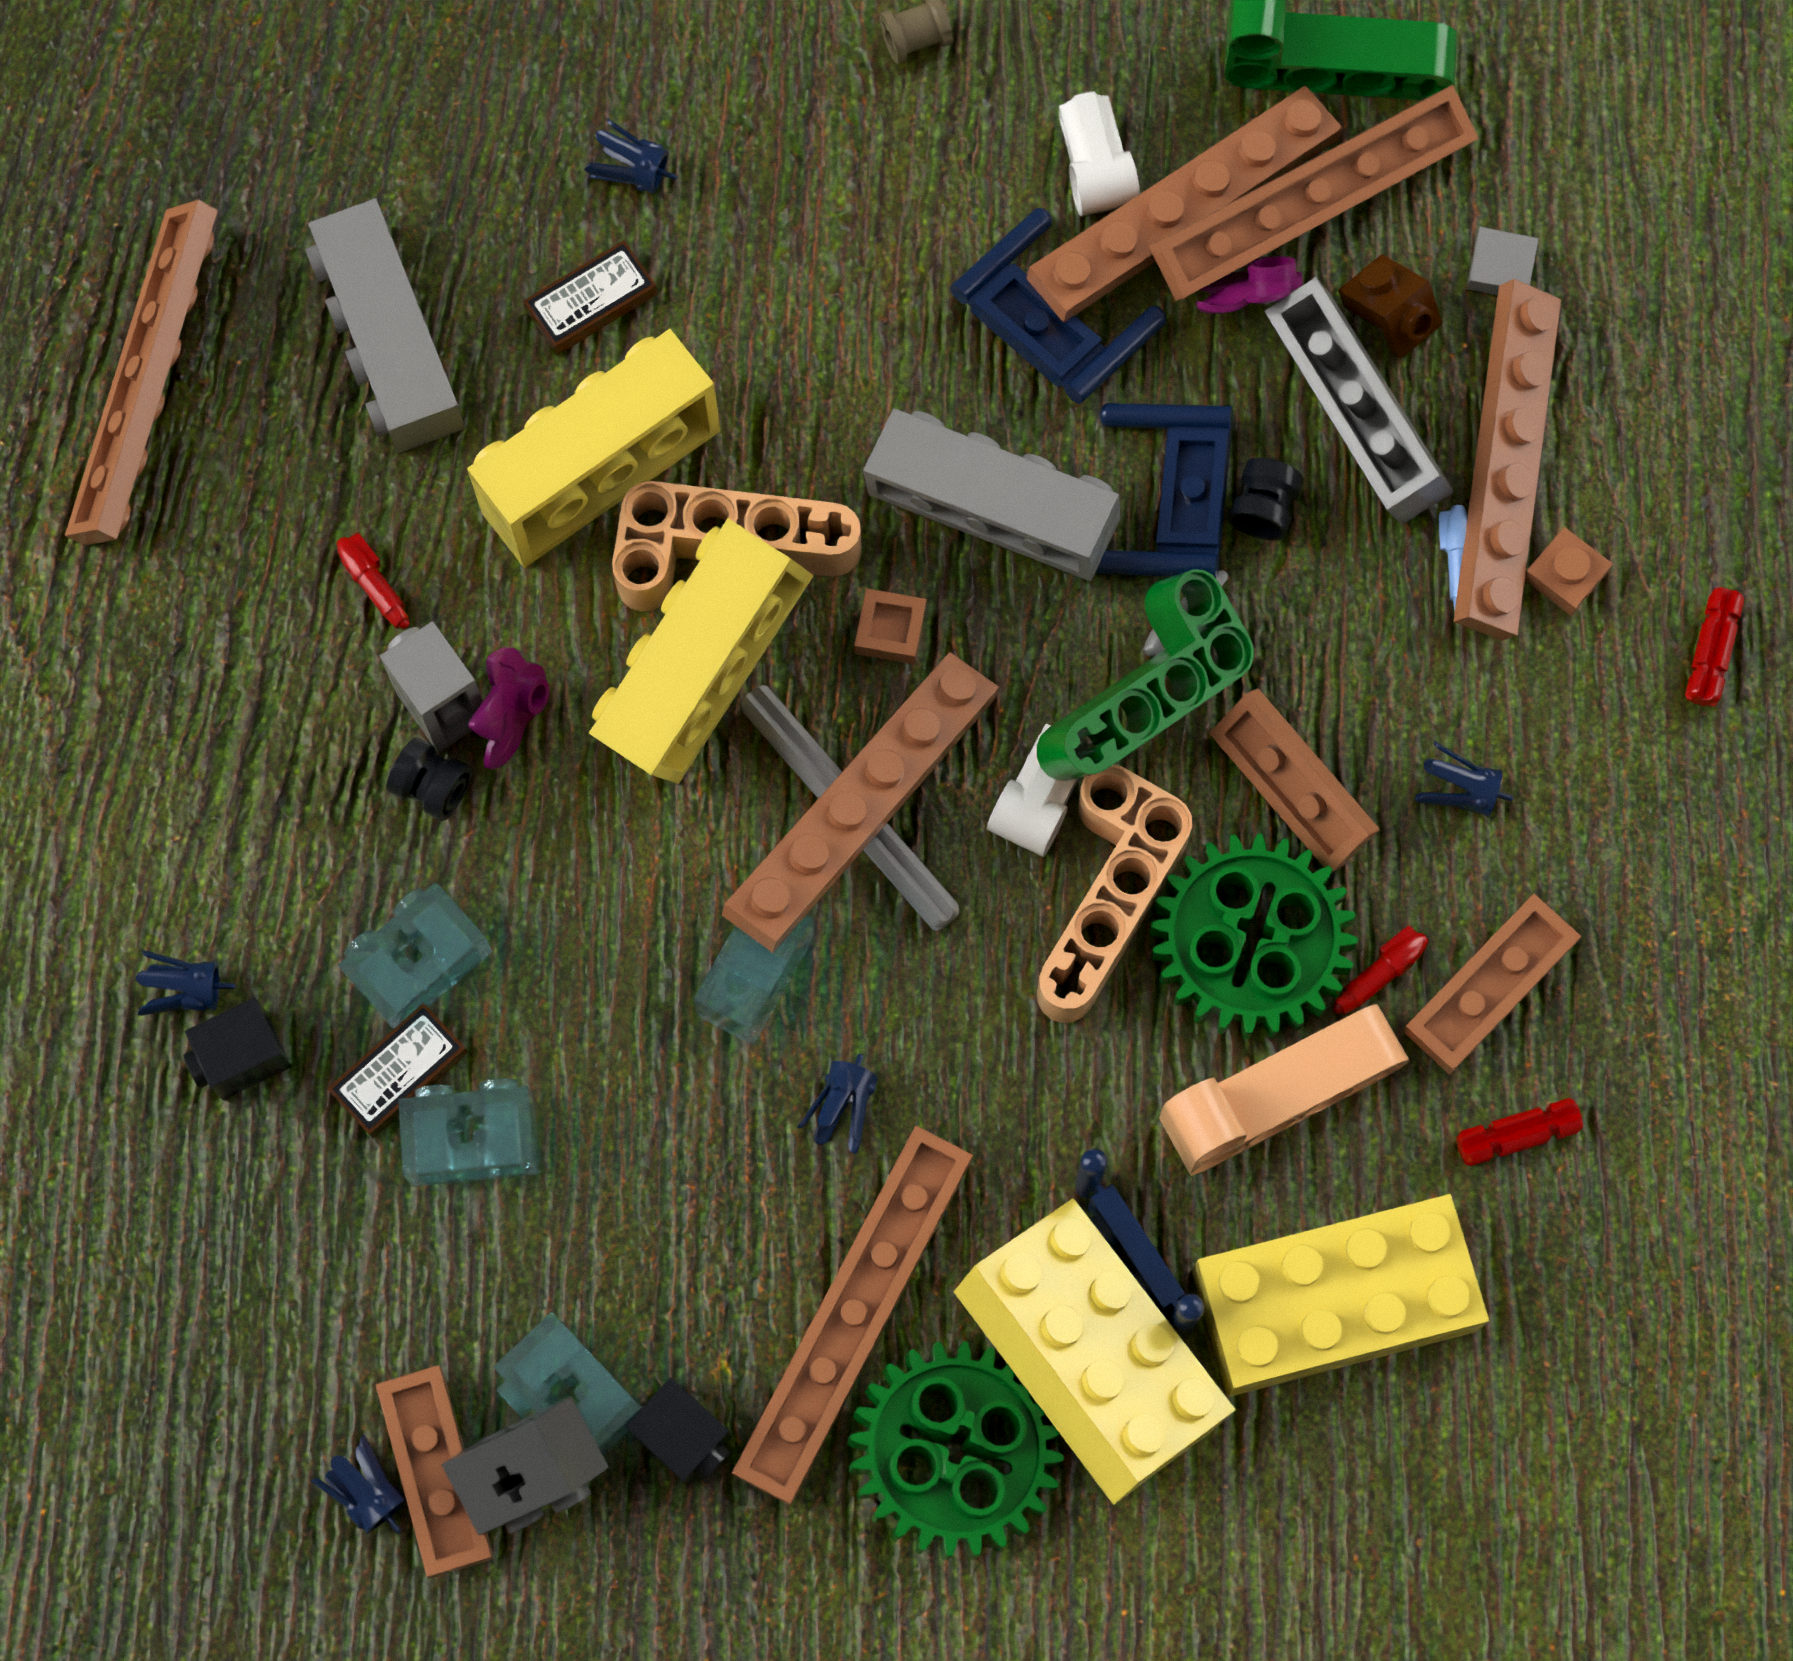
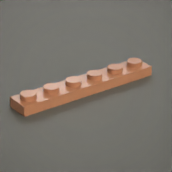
M1305 85L1031 265L1026 279L1058 317L1065 322L1156 262L1149 246L1297 168L1339 140L1343 127Z
M1451 85L1149 246L1177 301L1479 138L1454 86Z
M199 199L165 211L65 533L66 537L86 546L116 540L129 520L131 508L128 502L135 479L141 474L147 461L148 453L145 447L152 424L157 420L164 406L162 391L169 369L174 365L180 354L181 341L179 336L184 319L196 301L198 289L195 284L200 267L214 243V234L211 231L218 210Z
M1516 279L1499 285L1453 620L1457 624L1499 640H1505L1518 635L1561 305L1560 298Z
M949 652L726 901L722 916L773 953L996 698L999 687Z
M915 1125L732 1471L733 1476L792 1506L971 1164L973 1154Z

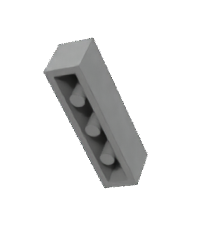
M377 199L369 200L309 222L308 225L316 245L305 248L318 283L330 279L336 296L325 299L337 333L350 330L356 347L345 351L356 382L358 385L366 382L371 384L376 399L365 403L378 438L390 433L397 454L466 429L457 401Z
M1316 277L1264 311L1386 510L1401 525L1454 492L1334 298Z
M893 408L863 469L868 495L1088 581H1092L1102 556L1120 521L1119 494L1113 492V489L1104 481L1088 475H1082L1078 479L1057 471L1050 461L1038 455L1025 454L1021 457L1002 450L997 442L983 434L975 432L968 433L967 436L945 428V425L939 419L921 411H914L911 415Z

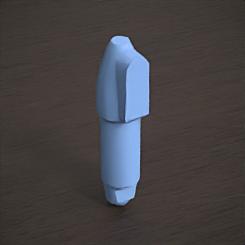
M1454 505L1450 510L1439 513L1440 549L1448 554L1450 600L1454 604V611L1468 517L1463 505Z

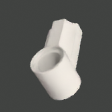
M1095 91L1074 95L1070 101L1060 105L1059 119L1071 160L1069 166L1070 183L1078 214L1086 216L1118 209L1138 196L1140 190L1136 167L1131 153L1123 151L1109 96L1098 95Z
M1045 724L1041 734L1038 736L1016 781L1011 779L1005 786L986 828L1041 857H1044L1063 823L1068 809L1065 805L1079 778L1068 781L1055 780L1047 776L1041 769L1037 759V743L1040 736L1051 727L1049 724ZM1080 738L1081 743L1074 750L1076 751L1083 745L1088 743L1084 739Z

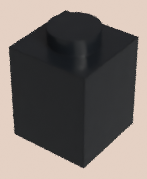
M255 997L184 1031L193 1049L183 1054L191 1076L199 1089L209 1085L221 1100H225L292 1067L267 1011Z
M671 1377L625 1426L637 1441L687 1487L697 1477L704 1483L709 1481L731 1456V1452L725 1448V1445L732 1439L729 1430Z

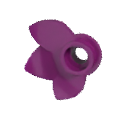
M1272 256L1255 259L1247 264V272H1231L1200 289V291H1206L1211 295L1202 302L1197 301V308L1203 313L1225 314L1236 311L1249 303L1267 304L1279 302L1291 294L1292 290L1303 285L1302 273L1296 271L1295 259L1291 257Z
M511 647L500 648L487 657L486 668L492 688L468 723L472 731L489 740L484 755V767L488 769L500 768L511 759L522 741L527 723L545 708L549 698L550 688L542 666L525 661L520 652Z

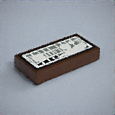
M623 240L523 300L528 315L555 354L558 355L658 295L656 284L628 244Z
M423 1003L327 1089L373 1139L459 1062L468 1051Z

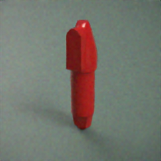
M358 532L349 538H340L336 543L338 554L352 579L362 587L384 618L396 629L408 628L410 621L403 610L405 604L378 570L380 568V560Z
M1409 925L1379 948V959L1342 988L1343 993L1334 1001L1333 1011L1336 1014L1346 1015L1363 1005L1394 978L1402 976L1414 965L1426 949L1429 942L1426 935L1417 933Z

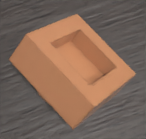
M1563 527L1528 568L1525 574V581L1572 616L1608 574L1613 563L1566 527Z
M866 588L854 645L855 654L916 664L927 608V599Z

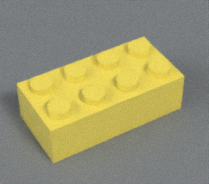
M668 329L657 338L650 336L640 340L627 352L625 360L606 373L598 371L589 375L578 385L573 396L557 407L547 406L540 409L528 419L524 429L506 442H493L478 453L474 459V464L468 467L467 470L483 516L523 568L527 567L622 501L625 494L633 486L641 482H649L721 432L714 383L671 329Z
M727 518L721 529L715 526L703 538L695 556L700 562L687 582L679 580L671 588L661 606V612L665 616L652 636L646 633L636 642L626 661V665L630 667V670L617 689L610 687L601 696L592 713V718L596 722L589 732L590 735L650 775L677 784L680 783L814 576L791 558Z
M1451 1194L1197 1259L1192 1269L1198 1296L1204 1303L1203 1314L1227 1397L1475 1333L1489 1322Z
M1074 1198L976 1264L954 1291L955 1295L1113 1505L1210 1434L1236 1410Z

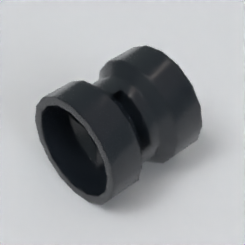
M1252 458L1248 460L1240 481L1244 490L1241 496L1234 499L1228 521L1238 531L1255 538L1271 541L1285 538L1292 518L1288 508L1291 502L1298 499L1304 477L1294 467L1274 459Z
M416 737L408 742L395 760L387 779L386 789L389 793L403 801L413 798L422 803L425 813L439 821H445L462 801L470 785L473 769L457 758L446 760L437 755L435 746Z

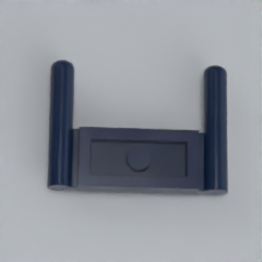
M1036 208L950 286V291L960 303L968 304L971 307V313L1056 387L1060 388L1062 386L1071 400L1081 404L1166 324L1167 316L1160 307L1150 306L1107 347H1104L1101 344L1102 339L1075 315L1063 322L1026 279L1027 274L1016 264L1010 265L1052 225L1051 214L1044 208Z
M1131 403L1104 404L1100 409L1099 418L1105 427L1168 429L1156 539L1157 552L1106 550L1095 574L1172 577L1198 569L1205 570L1217 578L1231 448L1230 433L1233 426V407Z
M1099 1149L1087 1150L1082 1155L1075 1190L1081 1197L1090 1198L1088 1210L1092 1217L1089 1219L1111 1248L1116 1251L1124 1265L1161 1313L1165 1314L1168 1312L1171 1317L1169 1323L1180 1338H1188L1204 1312L1203 1301L1197 1295H1185V1292L1114 1185L1111 1184L1105 1189L1101 1185L1107 1167V1157L1104 1152Z

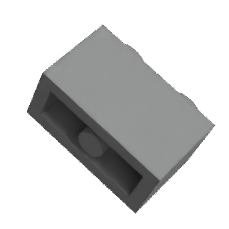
M433 621L421 629L412 627L398 634L389 643L388 651L380 655V659L398 697L439 753L472 731L468 723L482 704V697L475 679Z

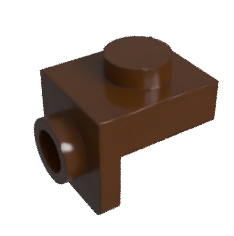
M1383 254L1338 289L1344 308L1382 329L1390 353L1398 358H1403L1442 324L1430 282Z

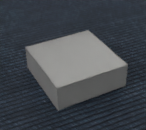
M1479 227L1466 289L1498 295L1499 285L1512 279L1530 285L1539 238Z

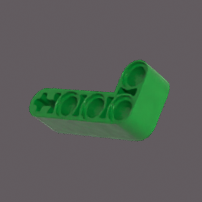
M1231 0L1227 21L1225 79L1234 86L1246 89L1296 92L1306 85L1312 93L1407 100H1424L1451 85L1455 88L1457 34L1451 26L1444 23L1285 12L1286 0Z
M1193 569L1157 581L1148 589L1145 597V612L1165 650L1056 722L1040 736L1037 743V759L1041 769L1047 776L1055 780L1068 781L1105 771L1235 682L1250 669L1254 659L1252 641L1220 583L1212 574L1205 570ZM1180 591L1186 597L1188 603L1187 612L1181 605ZM1211 645L1216 650L1218 656L1217 666L1210 654ZM1165 676L1170 679L1173 686L1172 698L1165 688ZM1119 706L1122 707L1127 716L1126 730L1120 724L1118 718ZM1088 736L1093 742L1083 745L1076 751L1074 750L1080 745V738Z

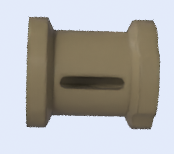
M925 0L924 4L897 14H893L889 10L879 14L885 43L892 59L897 64L905 62L907 54L937 43L942 47L952 45L953 43L951 25L940 0Z

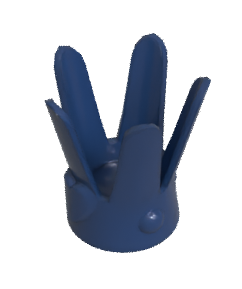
M607 118V122L610 126L632 142L604 130L596 132L595 138L598 143L603 145L604 152L630 167L589 163L584 170L590 174V178L631 183L639 191H647L651 194L656 192L663 176L677 180L678 176L676 174L665 171L669 150L663 149V145L646 139L639 140L609 118Z
M1434 740L1436 748L1470 769L1435 759H1426L1424 769L1426 772L1466 790V793L1421 792L1416 795L1414 799L1416 802L1458 807L1459 809L1489 817L1497 798L1513 801L1512 795L1499 792L1502 770L1476 766Z
M142 950V954L148 958L175 966L157 964L148 966L147 971H141L136 976V980L140 985L186 993L150 1000L138 1010V1015L144 1016L184 1009L185 1011H201L205 1009L216 1011L219 989H235L236 985L234 983H220L217 961L189 963Z
M862 1054L857 1055L854 1064L846 1061L831 1062L829 1073L825 1077V1088L797 1126L798 1128L804 1127L826 1098L818 1117V1126L814 1135V1141L817 1145H823L829 1140L847 1105L852 1103L848 1148L854 1154L859 1150L867 1102L875 1092V1086L878 1082V1077L874 1073L860 1066L863 1060Z
M362 1435L360 1445L355 1450V1456L366 1478L346 1458L336 1455L330 1461L333 1470L328 1471L325 1475L326 1481L332 1487L317 1478H313L310 1481L347 1508L346 1513L359 1529H364L366 1534L371 1533L384 1522H387L396 1533H400L401 1528L392 1516L407 1502L406 1498L402 1495L399 1487L393 1486L388 1481L365 1435Z

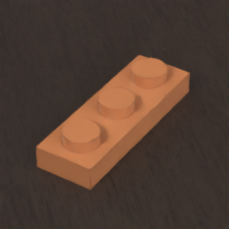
M1259 688L1246 693L1209 732L1212 738L1307 849L1312 851L1313 856L1323 867L1330 866L1333 869L1332 872L1340 869L1380 830Z
M1533 894L1405 1026L1402 1032L1450 1075L1578 942L1581 935L1537 895Z
M437 1365L376 1384L426 1576L431 1579L494 1559L488 1533L478 1535L441 1465L464 1450L443 1368Z

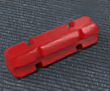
M1717 587L1708 597L1704 614L1707 618H1705V623H1702L1691 667L1694 671L1692 676H1689L1685 692L1686 699L1693 704L1715 707L1721 699L1725 684L1723 677L1725 672L1728 671L1738 630L1736 623L1738 618L1741 617L1745 600L1742 593Z
M1566 1098L1550 1103L1545 1111L1537 1107L1491 1121V1124L1486 1129L1483 1125H1478L1462 1130L1456 1137L1457 1147L1464 1163L1468 1166H1473L1490 1161L1495 1153L1499 1157H1503L1548 1143V1140L1553 1135L1558 1140L1577 1134L1583 1128V1119L1575 1100Z

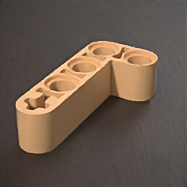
M656 481L641 482L633 486L624 496L612 564L617 591L622 602L629 608L640 612L652 611L662 606L665 597L672 588L676 559L698 560L695 557L696 552L707 533L701 532L697 529V526L707 518L717 517L724 521L729 518L791 558L811 574L824 576L844 575L858 564L861 557L860 521L855 512L850 508L833 502ZM649 510H658L666 515V518L655 526H644L637 522L638 517ZM774 524L783 526L788 530V533L777 541L764 540L757 535L763 527ZM800 529H808V532H806L807 544H801ZM830 534L842 535L837 541V546L825 545L830 539ZM639 567L653 568L658 572L652 581L645 584L632 583L627 579L628 575Z
M1116 764L1100 773L1085 776L1078 801V812L1083 824L1095 834L1115 844L1116 847L1043 965L1039 976L1037 989L1038 1004L1046 1016L1060 1023H1073L1083 1018L1091 1009L1165 886L1168 875L1173 873L1182 858L1192 829V815L1187 805L1180 799ZM1111 789L1121 795L1124 804L1115 810H1104L1093 803L1091 796L1098 790ZM1154 820H1165L1175 826L1178 836L1171 841L1161 842L1153 839L1145 827ZM1132 871L1144 878L1147 888L1138 894H1127L1116 887L1113 879L1122 872ZM1100 923L1108 926L1113 931L1116 940L1106 947H1095L1084 940L1081 931L1086 926ZM1076 960L1083 966L1079 975L1076 993L1070 992L1065 999L1055 995L1057 984L1063 985L1068 980L1074 970Z
M1374 1004L1343 1018L1217 1083L1215 1078H1209L1185 1089L1163 1105L1159 1119L1189 1174L1192 1176L1216 1166L1378 1082L1409 1062V1058L1378 1004Z

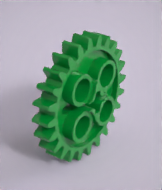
M1257 833L1252 848L1244 850L1240 840L1234 834L1230 836L1227 853L1223 855L1215 845L1208 842L1205 844L1203 851L1205 864L1202 865L1188 855L1184 858L1182 868L1188 878L1187 880L1177 875H1168L1165 887L1175 898L1164 896L1157 897L1154 910L1168 919L1151 922L1149 934L1166 940V942L1152 949L1151 959L1159 962H1170L1171 964L1161 973L1159 981L1161 985L1176 982L1181 984L1174 999L1176 1006L1185 1004L1192 999L1198 1003L1193 1020L1196 1023L1204 1020L1211 1012L1218 1015V1034L1223 1035L1233 1020L1240 1022L1242 1036L1245 1040H1249L1256 1023H1263L1267 1034L1272 1039L1276 1038L1279 1032L1280 1019L1285 1018L1289 1025L1298 1031L1304 1024L1303 1007L1317 1017L1323 1014L1326 1006L1319 992L1333 998L1339 996L1343 987L1331 974L1349 975L1354 963L1339 954L1354 950L1358 943L1357 937L1341 932L1342 929L1353 924L1356 918L1355 912L1336 909V906L1344 900L1347 890L1345 887L1331 890L1326 889L1325 884L1333 870L1330 866L1324 867L1315 873L1307 869L1312 856L1311 850H1306L1296 860L1289 858V839L1283 838L1276 850L1271 852L1266 851L1263 834ZM1227 885L1237 886L1247 894L1249 904L1238 909L1228 908L1219 901L1216 891ZM1270 885L1274 888V895L1244 984L1238 988L1233 986L1231 982L1261 891L1264 886ZM1288 905L1297 906L1308 916L1309 925L1298 930L1290 929L1284 926L1278 919L1277 910ZM1205 943H1217L1228 952L1230 961L1220 967L1207 966L1198 958L1196 949ZM1267 963L1278 964L1287 971L1290 983L1281 988L1269 987L1260 980L1257 968Z
M968 1341L961 1342L954 1358H948L941 1342H935L931 1348L930 1362L925 1363L920 1354L912 1349L905 1357L908 1370L906 1374L891 1363L883 1370L885 1380L890 1387L889 1389L874 1383H870L866 1389L865 1394L876 1406V1409L857 1407L854 1412L853 1418L867 1427L868 1430L851 1434L848 1438L847 1445L865 1451V1456L858 1458L848 1467L849 1473L868 1474L870 1480L856 1495L858 1499L878 1497L881 1504L871 1518L874 1523L882 1521L890 1515L897 1520L891 1537L893 1541H898L909 1530L917 1533L915 1543L917 1554L921 1555L933 1539L940 1542V1552L943 1560H949L953 1556L959 1542H963L969 1558L976 1559L981 1553L982 1538L984 1537L998 1552L1007 1546L1004 1532L1005 1526L1019 1537H1022L1029 1531L1027 1521L1021 1513L1022 1511L1040 1517L1047 1510L1043 1501L1035 1493L1036 1491L1053 1493L1058 1488L1059 1482L1044 1473V1468L1058 1466L1064 1460V1455L1046 1449V1443L1056 1439L1060 1433L1055 1426L1042 1425L1041 1418L1046 1414L1037 1403L1033 1404L1029 1398L1030 1393L1024 1385H1018L1013 1380L1015 1373L1008 1364L1001 1371L993 1367L995 1348L989 1347L980 1360L976 1361L971 1360ZM929 1392L939 1393L944 1396L950 1403L951 1419L937 1423L925 1418L919 1407L920 1396ZM991 1415L1000 1416L1005 1419L1011 1426L1013 1433L1011 1444L997 1446L988 1442L982 1433V1419ZM902 1426H909L917 1433L934 1441V1443L904 1437L900 1433V1428ZM953 1436L963 1439L962 1451L971 1455L964 1456L958 1464H953L947 1460L949 1449L940 1445L947 1444ZM905 1454H915L923 1458L929 1467V1481L918 1486L905 1482L898 1474V1458ZM974 1457L991 1461L999 1460L1007 1463L1011 1471L1009 1474H1002L994 1467ZM976 1477L988 1485L992 1495L991 1504L988 1508L976 1509L964 1502L959 1491L962 1479Z

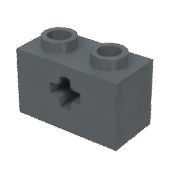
M572 1396L479 1439L441 1464L478 1535L503 1524L509 1534L514 1533L544 1515L541 1507L550 1503L555 1513L575 1505L591 1494L586 1483L609 1468Z

